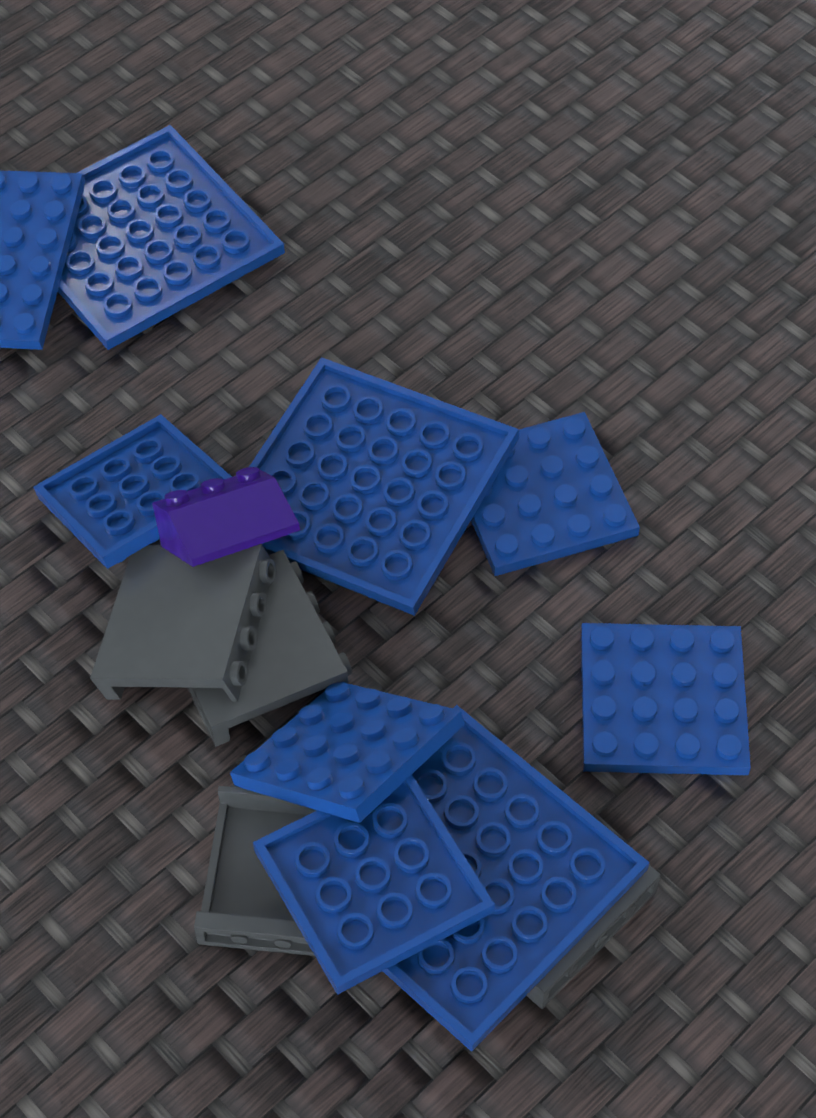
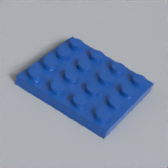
M585 412L519 429V440L471 519L494 576L639 536L640 529Z
M160 414L33 487L38 499L108 569L160 539L152 505L153 502L165 499L167 493L175 490L190 491L200 488L201 483L214 478L224 480L232 476Z
M582 623L583 772L749 775L751 765L741 626Z
M336 682L329 685L308 706L302 708L299 714L285 726L275 731L272 737L257 750L248 754L244 761L235 767L230 774L234 786L360 823L465 725L461 710L364 688L346 682Z
M410 775L360 823L321 811H315L253 842V848L337 995L495 911V903L413 775Z

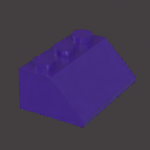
M257 467L240 469L236 472V476L224 480L221 478L206 480L201 483L200 488L190 491L175 490L165 495V499L152 503L161 547L192 567L300 531L299 522L275 477Z

